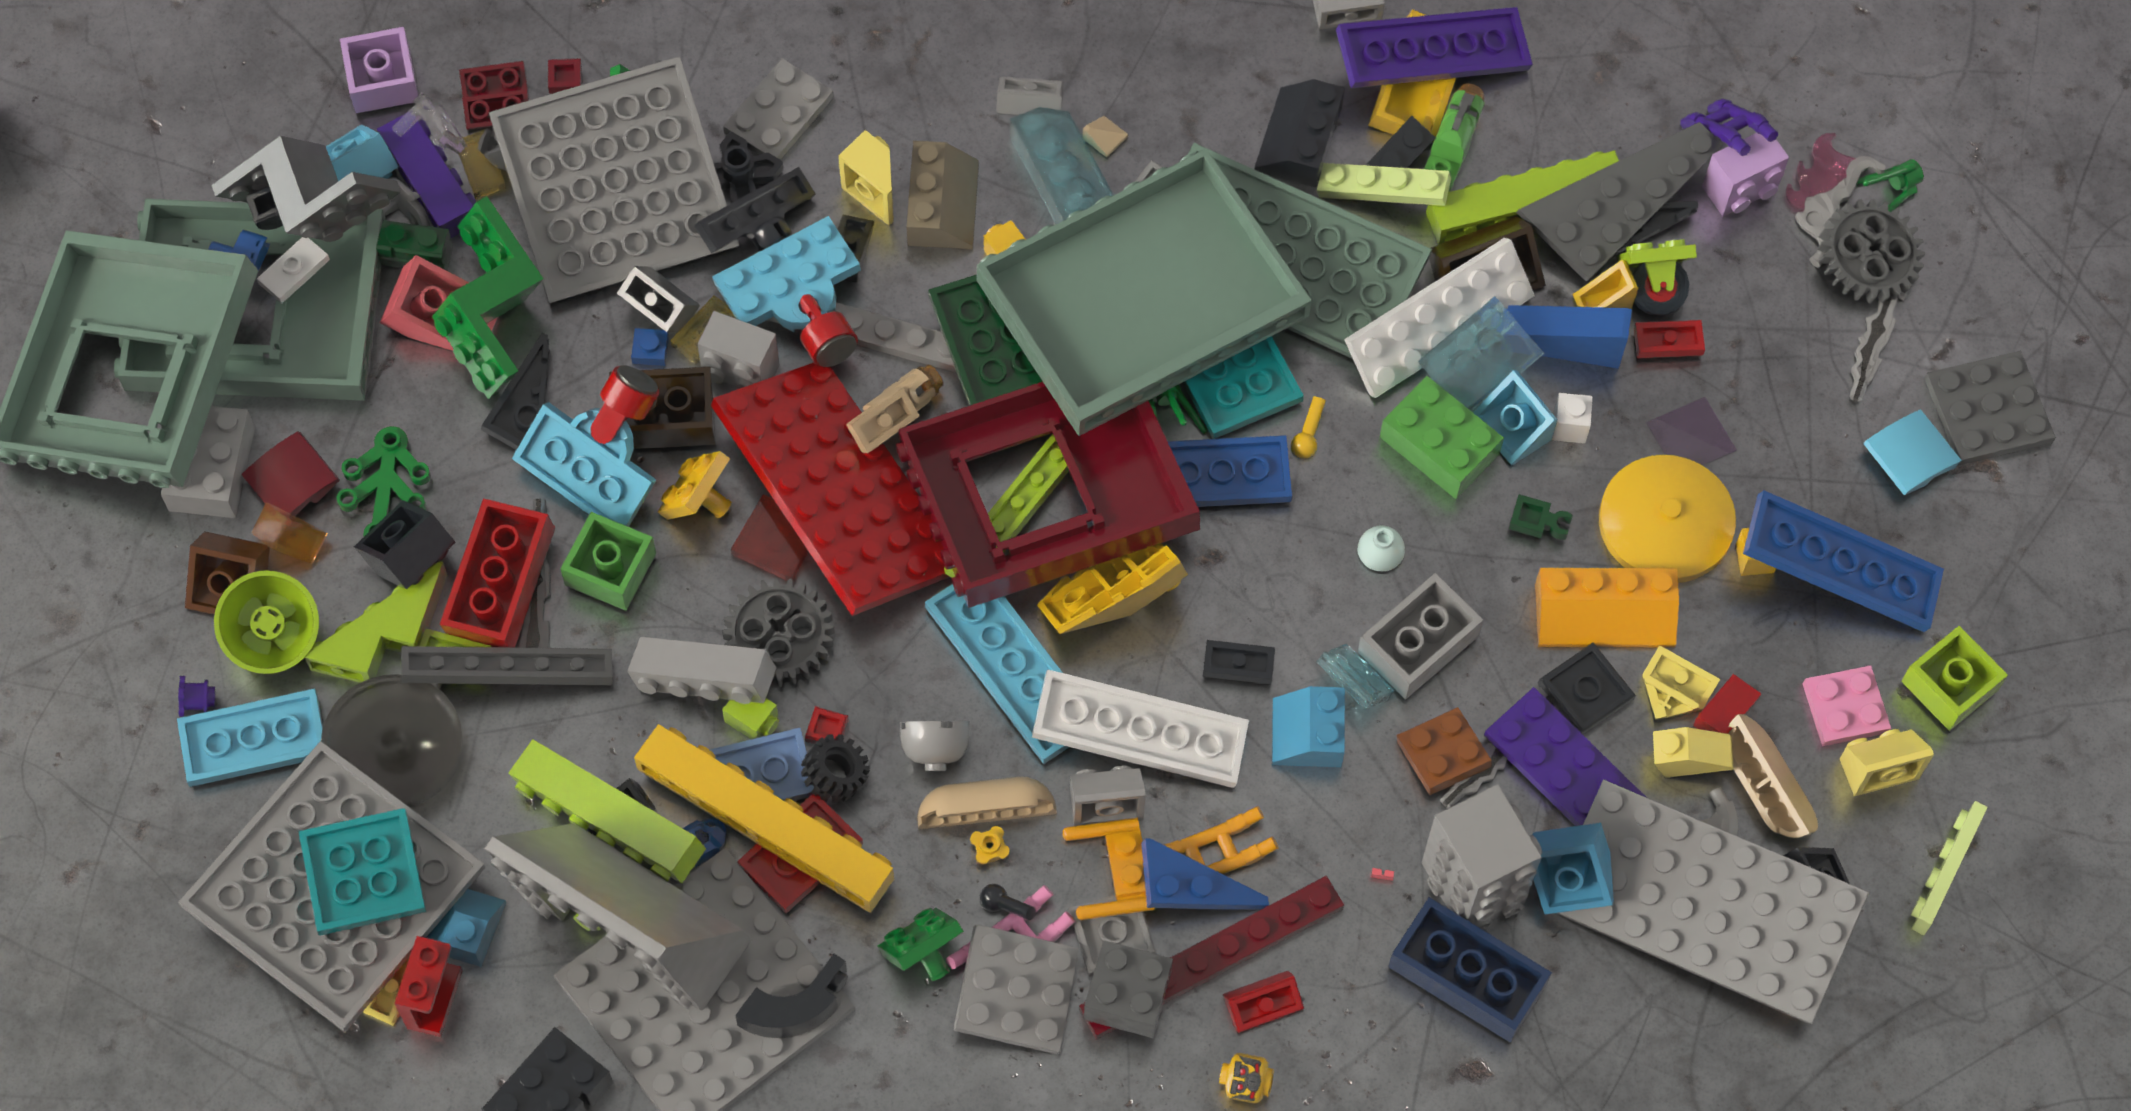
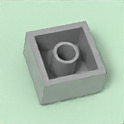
M713 311L697 344L701 367H711L712 382L718 384L724 382L740 389L773 377L779 366L776 333Z

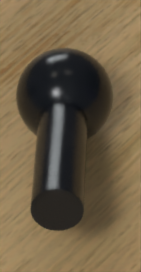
M989 884L980 893L981 905L990 912H997L1003 909L1027 920H1032L1036 915L1035 907L1009 897L1006 890L999 884Z

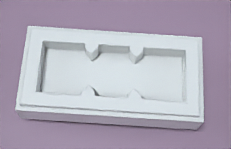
M302 237L257 278V281L261 287L282 304L330 259L328 254L312 240Z

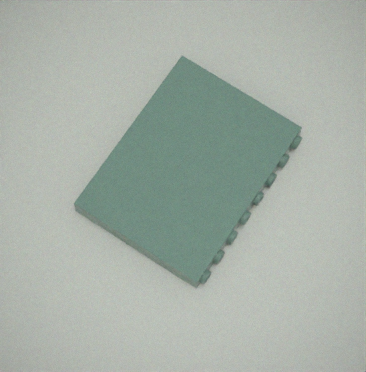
M1207 149L1198 153H1190L1183 157L1179 163L1169 168L1162 167L1155 171L1151 177L1141 182H1132L1123 191L1113 196L1102 197L1094 206L1084 211L1077 210L1071 213L1066 220L1056 225H1047L1038 234L1026 240H1017L1007 250L997 255L990 254L977 264V282L1078 436L1309 317L1312 302Z

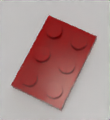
M812 794L800 805L803 808V813L813 819L815 816L824 819L832 826V831L842 837L845 834L850 835L863 845V839L824 800H821L818 794L816 796ZM759 844L753 846L737 861L747 875L785 914L820 884L816 879Z

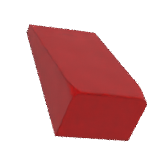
M1733 674L1697 716L1693 726L1701 730L1729 734L1733 729L1729 727L1731 721L1738 714L1746 715L1760 698L1761 693Z

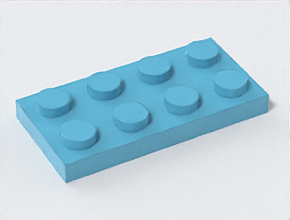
M315 689L177 718L186 779L189 787L302 763L320 741L326 745L318 694Z

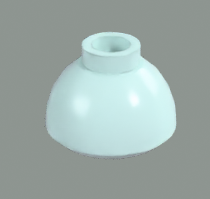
M1378 525L1364 532L1359 540L1357 550L1360 560L1368 568L1375 571H1389L1397 567L1403 560L1405 545L1402 537L1395 529L1385 525Z

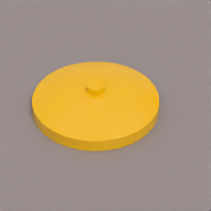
M1654 455L1628 464L1612 478L1600 504L1599 527L1607 549L1624 568H1677L1678 583H1683L1702 577L1722 561L1735 534L1736 514L1728 490L1721 480L1709 469L1684 457Z

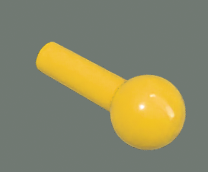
M1313 397L1302 432L1296 434L1291 441V450L1298 458H1310L1317 450V441L1314 435L1326 402L1323 398Z

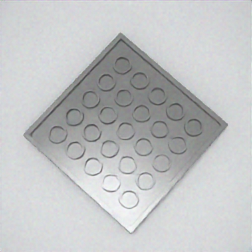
M680 56L489 112L538 271L544 278L542 283L549 304L624 282L634 266H647L660 271L739 247L738 240H735L711 253L694 226L698 221L727 205Z
M320 741L178 903L183 909L342 1031L346 1032L410 957L416 936L426 938L482 873L485 865ZM405 808L426 912L319 936L316 929L298 831Z
M726 848L690 873L682 884L678 882L674 885L743 929L751 939V942L703 1011L693 1005L686 1009L671 998L672 995L662 988L663 985L653 978V974L644 968L645 964L634 956L637 952L628 945L622 950L605 937L554 974L560 986L658 1111H724L855 1011V1006L843 991L840 990L837 994L831 993L837 998L838 1009L820 1026L804 1034L787 1038H768L752 1034L737 1026L735 1015L756 987L773 996H792L810 986L823 967Z

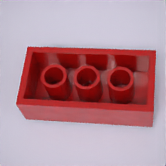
M483 498L440 621V626L446 634L491 647L515 648L555 531V526L548 514Z

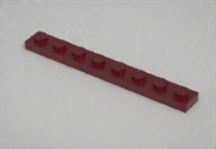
M1327 875L1170 957L1173 958L1172 972L1163 1004L1343 910L1344 903ZM1085 1003L1079 1005V1010L1083 1017ZM1085 1020L1096 1040L1117 1029Z

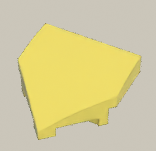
M1660 645L1642 674L1656 720L1703 710L1720 682V679Z

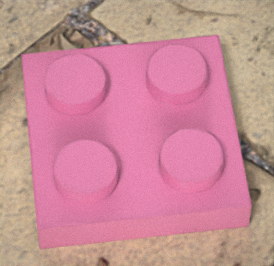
M1871 665L1806 678L1804 680L1803 687L1822 747L1859 738L1877 736L1891 730Z

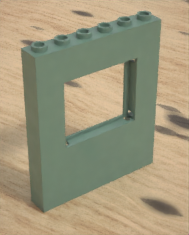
M145 199L144 209L139 211L137 217L138 230L140 231L139 240L207 250L213 241L234 247L242 230L268 237L266 243H270L266 255H283L302 238L299 235L286 233L284 226L273 230L259 229L254 223L248 203ZM382 208L368 215L363 223L345 231L343 236L336 241L325 242L321 239L309 238L328 254L330 260L282 304L276 299L270 345H232L216 395L365 401L382 268L376 250L383 220H386ZM119 338V346L122 350L120 358L115 360L114 374L116 378H119L124 391L160 392L176 346ZM264 354H269V358H265Z
M66 231L0 407V461L9 465H16L17 462L27 463L41 470H46L47 467H54L68 474H77L78 471L87 472L100 479H107L108 476L119 477L121 480L132 484H137L138 481H146L160 488H168L169 485L183 487L258 269L245 254ZM85 333L176 346L148 426L57 412ZM158 423L161 425L162 429L157 428Z

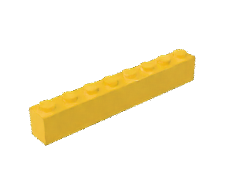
M659 724L656 726L634 756L637 770L869 913L873 911L894 881L893 867H891L892 864L886 857L876 852L872 855L863 850L861 843L852 836L845 834L842 837L832 831L833 828L827 821L818 816H815L813 819L803 813V808L789 798L783 801L773 794L774 791L764 782L757 780L754 783L744 777L745 773L736 765L729 762L725 765L716 760V756L711 750L703 745L695 747L686 741L685 735L673 727L667 730Z

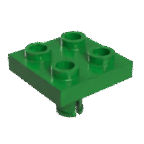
M928 908L919 912L914 917V922L905 928L899 927L887 933L884 937L885 941L877 945L885 959L903 971L921 961L930 980L935 981L944 977L950 971V967L946 964L938 948L964 931L955 918L938 908Z

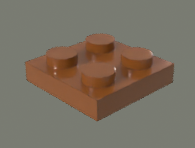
M1458 707L1397 735L1398 745L1429 795L1492 766L1491 758Z

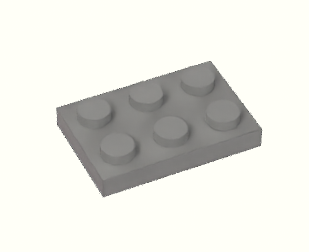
M782 58L723 125L724 133L734 132L746 139L747 148L758 155L770 153L781 160L834 98V91Z

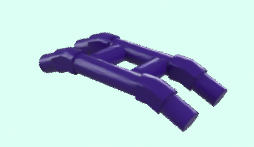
M1719 99L1710 104L1707 108L1709 115L1706 117L1701 113L1694 112L1683 117L1680 121L1683 129L1700 122L1714 136L1720 138L1730 148H1734L1741 156L1747 155L1751 150V146L1741 138V134L1737 131L1748 125L1758 134H1761L1768 142H1773L1778 137V132L1763 115L1739 107L1728 99ZM1730 118H1734V119H1732V120H1730V121H1728V122H1726V123H1724V124H1722V125L1720 124V123H1722V122H1724V121H1726V120H1728V119H1730Z

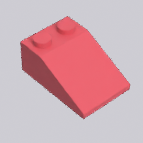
M415 255L403 266L379 323L408 338L453 351V347L447 338L440 335L437 331L432 316L450 293L470 282ZM497 318L487 323L491 331Z

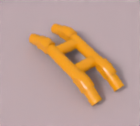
M1259 806L1182 840L1163 844L1181 854L1185 853L1187 857L1205 865L1198 848L1218 841L1225 859L1207 865V867L1221 874L1251 865L1279 849L1276 840L1271 836L1259 844H1254L1238 853L1230 835L1240 833L1264 818Z

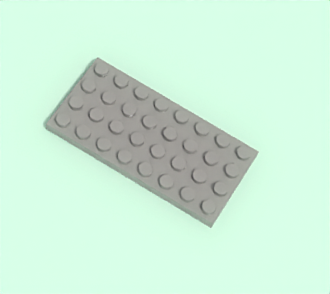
M1603 779L1583 825L1602 824L1611 854L1614 903L1611 906L1559 912L1556 914L1812 1025L1869 892Z

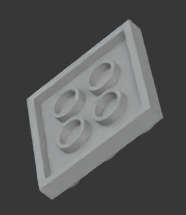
M976 924L972 931L953 1030L1058 1054L1062 1044L1079 948Z

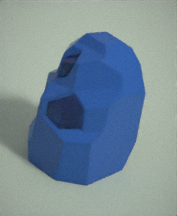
M718 819L696 820L683 827V829L695 835L706 848L693 868L711 859L725 845L726 828Z

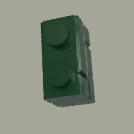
M383 220L376 250L383 266L403 268L405 264L417 255L448 271L453 244L448 229Z

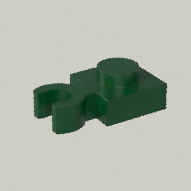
M1519 494L1509 529L1542 538L1543 531L1546 530L1554 538L1566 540L1568 530L1560 528L1557 523L1564 522L1570 524L1573 515L1567 511L1551 513L1549 512L1551 503Z

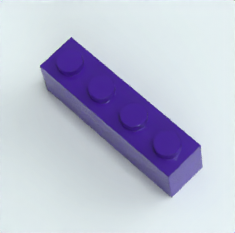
M412 111L377 128V132L380 133L399 166L397 170L412 192L419 193L420 197L417 200L424 207L432 225L437 228L448 229L450 239L460 234L457 226L474 206L476 200L470 192L465 194L460 187L463 185V182L456 169L452 168L449 170L445 164L448 160L442 147L439 144L433 145L429 138L432 135L423 119L418 121Z

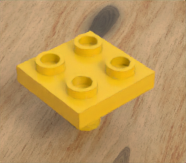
M721 451L688 458L678 471L680 477L675 485H671L662 495L661 501L663 504L657 513L666 520L696 514L702 505L713 513L716 518H721L728 511L732 502L716 491L713 485L730 458Z

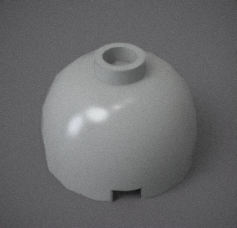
M970 721L900 722L901 746L906 756L913 762L925 764V771L946 770V763L958 761L968 748Z

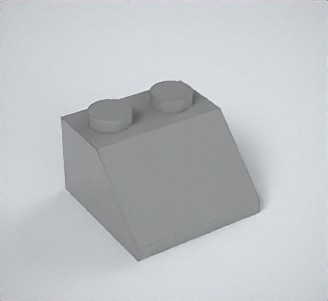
M1118 766L1106 772L1085 769L1078 771L1076 775H1070V795L1074 826L1137 817L1138 820H1144L1146 794L1140 768L1132 769L1130 766Z

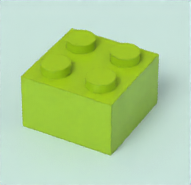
M1958 626L1911 664L1901 682L1951 731L1999 691L2008 674Z

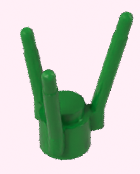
M1909 159L1886 169L1882 174L1876 172L1860 177L1856 185L1863 183V185L1868 186L1889 179L1894 189L1903 190L1888 205V211L1892 212L1905 199L1918 192L1916 185L1924 180V173L1916 160Z
M1179 384L1148 400L1156 418L1155 403L1158 402L1160 406L1170 404L1180 424L1185 426L1187 421L1176 400L1178 398L1203 434L1207 432V428L1183 394Z

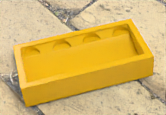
M1412 9L1407 17L1427 15ZM1456 78L1382 85L1368 126L1394 135L1413 116L1436 137Z

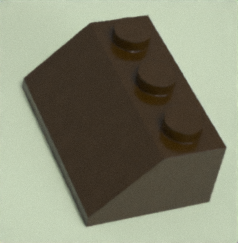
M1515 216L1431 247L1432 253L1429 260L1435 281L1501 239L1507 238L1514 245L1532 290L1546 286L1532 225Z
M711 367L640 370L656 382L659 395L643 420L631 418L626 420L633 434L634 449L715 445L714 410L711 407L713 401Z

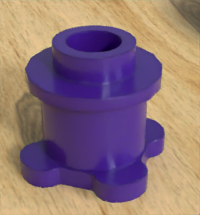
M180 676L178 690L179 717H184L185 710H204V712H208V707H215V686H209L208 680H204V683H186V677Z

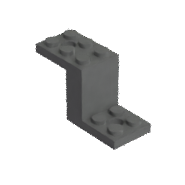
M285 136L277 137L212 184L216 197L247 202L246 196L270 187L285 232L299 235L303 238L321 239L325 242H333L340 239L345 231L363 223L368 215L377 209L386 207L391 199L401 193L399 185L395 180L351 172L338 181L325 145Z

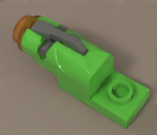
M1473 84L1462 85L1461 88L1455 91L1424 168L1427 170L1449 171L1451 175L1450 192L1468 153L1472 136L1485 105L1484 92Z

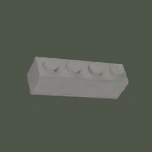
M640 637L627 672L637 688L644 693H671L678 697L691 695L700 696L712 701L728 699L741 704H749L750 702H765L776 666L766 649Z

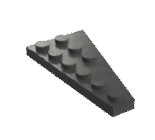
M1698 122L1519 209L1516 213L1525 222L1532 225V229L1587 282L1723 144Z

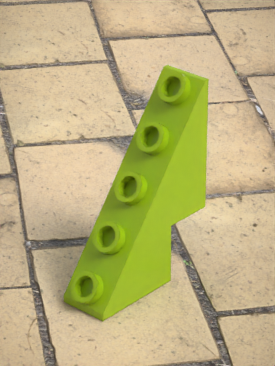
M443 562L434 563L423 573L424 577L416 585H411L407 590L397 586L390 596L381 602H374L369 605L363 614L354 621L341 624L336 629L335 634L324 641L314 643L312 649L305 657L310 670L373 686L386 649L401 653L402 646L419 647L425 629L430 627L448 576Z

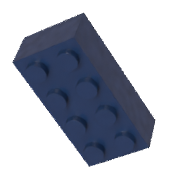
M1428 897L1396 946L1388 965L1395 972L1510 1043L1544 991L1552 974L1551 971Z

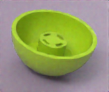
M257 571L244 575L234 581L220 597L214 614V631L218 644L224 654L239 667L261 674L278 673L298 664L312 649L319 629L318 609L310 592L295 578L277 571Z

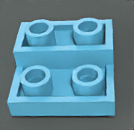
M1921 409L1892 423L1864 442L1865 447L1903 495L1927 486L1934 477L1956 468L1962 461Z

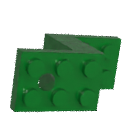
M486 196L474 204L457 227L460 230L463 241L472 247L479 257L481 267L487 273L450 293L433 314L432 318L439 334L446 337L453 347L456 359L461 364H464L472 375L475 387L490 399L507 385L516 375L518 369L487 323L522 304L544 278Z

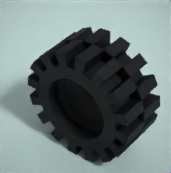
M833 734L827 735L825 739L823 737L820 738L805 755L801 764L804 767L801 770L802 777L808 776L804 781L806 787L813 785L814 789L811 793L816 796L821 792L823 794L821 800L826 802L830 797H832V803H838L841 799L843 802L849 800L866 782L867 774L870 772V766L865 765L869 761L867 755L860 756V753L863 751L862 747L859 745L855 749L852 746L855 741L851 738L847 742H843L844 735L838 734L835 739ZM825 760H833L841 765L846 777L841 778L833 775L826 767Z

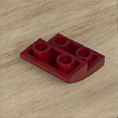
M524 61L459 69L467 130L493 127L489 112L529 101Z
M299 431L268 450L241 474L279 522L283 524H288L310 501L317 503L340 481Z

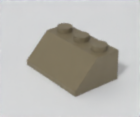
M913 141L906 227L908 246L973 249L979 170L978 159L946 142Z

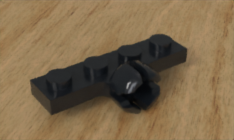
M797 167L703 218L694 226L711 253L745 236L753 241L760 252L792 235V231L784 219V214L812 199L816 193L800 167Z

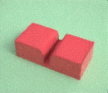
M1372 868L1371 878L1393 881L1394 871L1385 870L1384 875H1382L1381 869Z

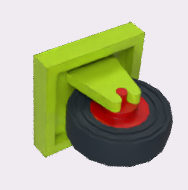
M1685 239L1665 241V243L1658 244L1659 248H1653L1652 242L1633 244L1626 247L1625 253L1617 255V263L1621 260H1626L1629 267H1636L1632 274L1638 287L1634 303L1640 310L1649 315L1663 316L1675 312L1684 304L1689 294L1690 283L1687 272L1679 263L1697 258L1696 244L1686 245Z

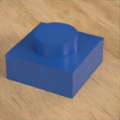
M635 328L631 355L632 364L666 366L669 341L668 332L665 330Z

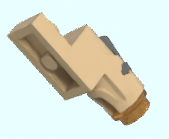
M928 364L925 367L919 366L901 377L899 381L890 385L880 395L864 405V412L846 424L862 453H869L896 434L900 428L907 426L920 416L917 411L927 405L931 398L939 393V389L943 387L944 383L942 377L933 366Z

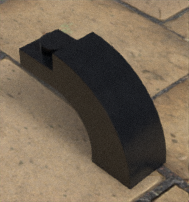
M834 953L810 986L792 996H773L756 987L735 1015L737 1026L752 1034L768 1038L793 1037L815 1029L830 1018L838 1009L837 998L831 993L837 994L848 979L846 961Z

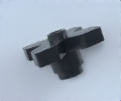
M729 132L719 145L722 155L721 163H714L722 191L730 189L731 203L755 191L754 184L774 181L784 170L783 161L770 153L753 157L747 148V140L734 132Z

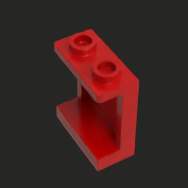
M416 936L394 1003L406 1028L409 1030L442 1037L463 972L461 966L447 963L451 952L449 943Z

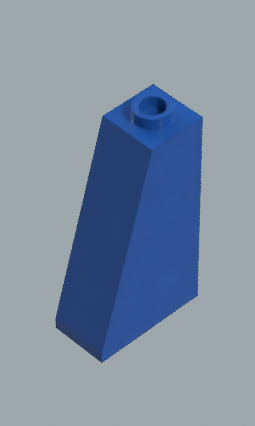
M1508 305L1506 317L1499 316L1496 336L1502 337L1501 350L1619 369L1628 341L1632 309Z

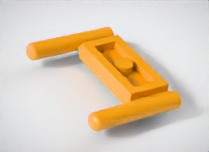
M1138 817L1071 826L1063 829L1062 835L1066 841L1105 836L1116 901L1077 907L1076 916L1078 919L1086 920L1154 910V908H1147L1141 845L1142 836Z

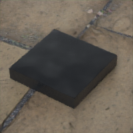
M1594 642L1538 681L1540 687H1542L1563 716L1582 734H1585L1630 703L1636 696Z

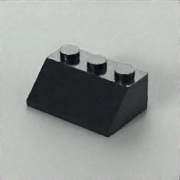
M1316 79L1281 87L1254 170L1266 175L1317 188L1323 163H1325L1342 109L1345 87Z

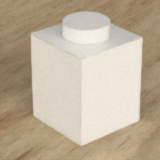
M1567 393L1558 394L1553 413L1558 420L1552 440L1586 443L1591 427L1592 396Z

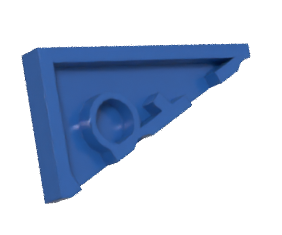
M1145 838L1141 843L1147 908L1261 910L1269 906L1267 896L1151 838Z

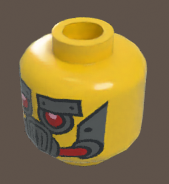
M1236 1053L1231 1058L1230 1064L1223 1062L1219 1084L1226 1085V1095L1230 1099L1256 1104L1261 1102L1263 1096L1269 1097L1273 1083L1274 1068H1269V1063L1264 1057Z

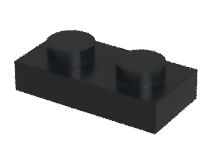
M1411 116L1372 157L1367 165L1408 168L1436 137Z
M1207 640L1203 677L1271 684L1275 647Z

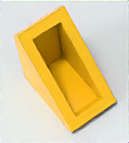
M1621 260L1572 295L1578 307L1632 309L1638 287L1626 260Z

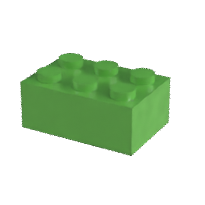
M1428 376L1383 419L1380 433L1382 440L1455 499L1500 455L1504 440L1502 435Z

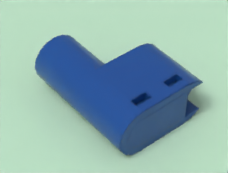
M242 230L234 247L213 241L208 250L245 254L259 271L269 250L270 243H266L268 237Z

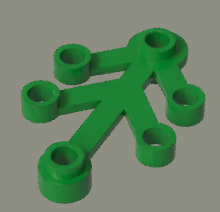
M394 426L383 428L375 436V446L358 459L348 458L342 463L341 469L344 477L349 481H357L363 476L364 470L381 459V466L377 472L354 489L346 488L337 494V502L340 509L345 512H351L358 507L360 501L377 490L372 523L368 524L364 529L363 537L388 514L391 490L394 491L401 501L404 500L408 503L420 501L421 505L419 507L426 510L424 497L419 493H413L394 471L397 459L409 471L411 481L415 485H425L431 478L428 466L425 463L418 462L407 450L409 444L408 437L401 428ZM388 439H397L394 444L388 445L385 443ZM351 466L358 467V470L354 473L347 472ZM419 470L426 472L422 477L414 476ZM349 496L353 497V501L351 503H342L344 498Z

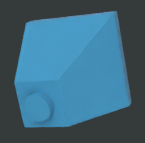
M467 889L426 938L449 943L451 946L450 958L482 967L505 908L506 900Z

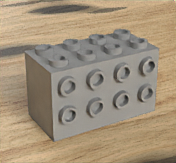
M1498 784L1435 815L1421 862L1429 875L1427 881L1433 894L1441 896L1447 906L1446 908L1482 930L1491 926L1493 919L1503 914L1506 918L1511 917L1524 908L1523 904L1528 897L1542 858V849L1538 840L1533 835H1528L1523 827L1524 819L1516 805H1510Z

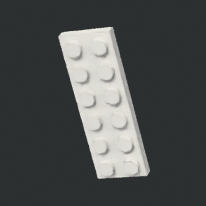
M1503 238L1344 340L1369 395L1377 398L1497 321L1499 316L1503 317L1506 315L1508 305H1522L1535 295L1512 241Z
M1047 669L1032 738L1234 788L1238 780L1249 720Z

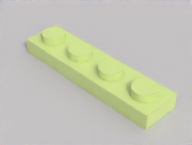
M1323 163L1316 191L1321 198L1445 206L1451 183V175L1449 171Z
M1974 801L1968 811L1964 809L1960 811L1953 825V828L1958 830L1954 840L1950 838L1946 840L1939 854V857L1945 860L1940 869L1933 868L1925 883V886L1930 888L1926 899L1921 896L1919 897L1912 910L1911 916L1916 918L1911 928L1912 930L1925 935L1932 925L1988 808L1987 806Z

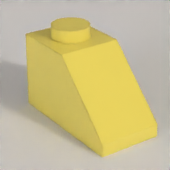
M1690 727L1653 731L1654 764L1665 778L1734 770L1732 736L1730 734Z

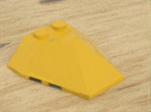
M1160 543L1077 571L1071 578L1065 575L1037 606L1058 633L1063 634L1131 616L1166 591L1175 589L1188 574L1178 557L1167 545L1163 546Z

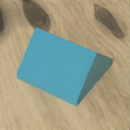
M1513 370L1473 412L1504 437L1500 452L1511 465L1516 464L1550 442L1558 420L1517 370Z

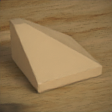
M1105 116L1087 124L1083 128V140L1106 158L1128 138V134Z

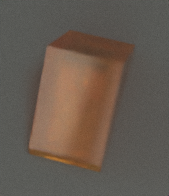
M268 502L265 503L251 532L271 549L313 564L328 534Z

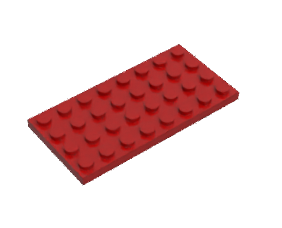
M813 362L714 397L711 407L852 616L950 577L945 574L940 551L944 550L941 541L935 543L930 532L929 523H932L930 515H923L918 502L919 495L915 489H912L909 480L883 443L869 453H862L846 426L848 422L862 412L831 367H820Z

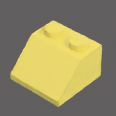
M864 130L838 155L841 188L890 226L894 222L890 148L884 139L879 136L874 137Z
M1893 729L1884 732L1877 739L1867 741V738H1859L1849 742L1840 757V761L1855 797L1920 779L1934 756L1932 748L1912 729L1900 732L1899 729Z

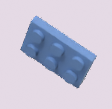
M800 727L710 749L715 754L716 760L725 765L728 762L736 765L745 773L744 777L754 783L757 780L764 782L774 791L773 794L783 801L786 798L797 801L812 795L811 791L814 789V786L806 787L804 781L808 776L802 777L801 770L804 768L801 764L807 751Z

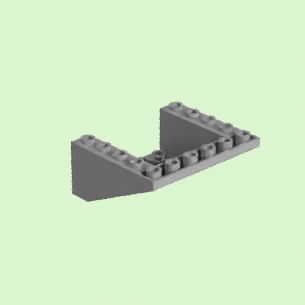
M575 823L493 836L484 848L493 858L490 864L502 872L501 876L512 883L511 886L522 894L521 897L532 905L531 908L547 919L553 915L563 921L572 909L579 914L576 919L587 928L595 931L597 927H600L608 932L605 938L615 946L623 950L628 945L637 952L634 956L645 964L644 968L653 974V978L663 985L662 988L672 995L671 998L686 1009L693 1005L703 1011L751 942V939L743 929Z

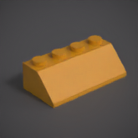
M1677 568L1539 569L1535 582L1538 647H1587L1594 642L1597 647L1658 648L1660 645L1664 648H1675L1679 611Z

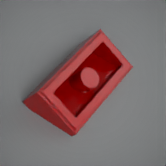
M1289 971L1223 994L1225 1004L1238 1033L1305 1009L1295 976Z

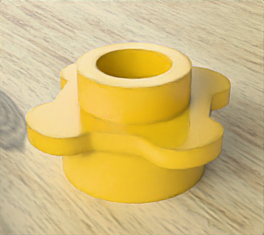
M993 826L989 831L982 833L975 831L972 833L970 842L976 848V860L978 863L987 864L988 862H995L999 859H1005L1009 855V847L1004 844V831L1001 827ZM991 842L993 847L988 848L986 845Z

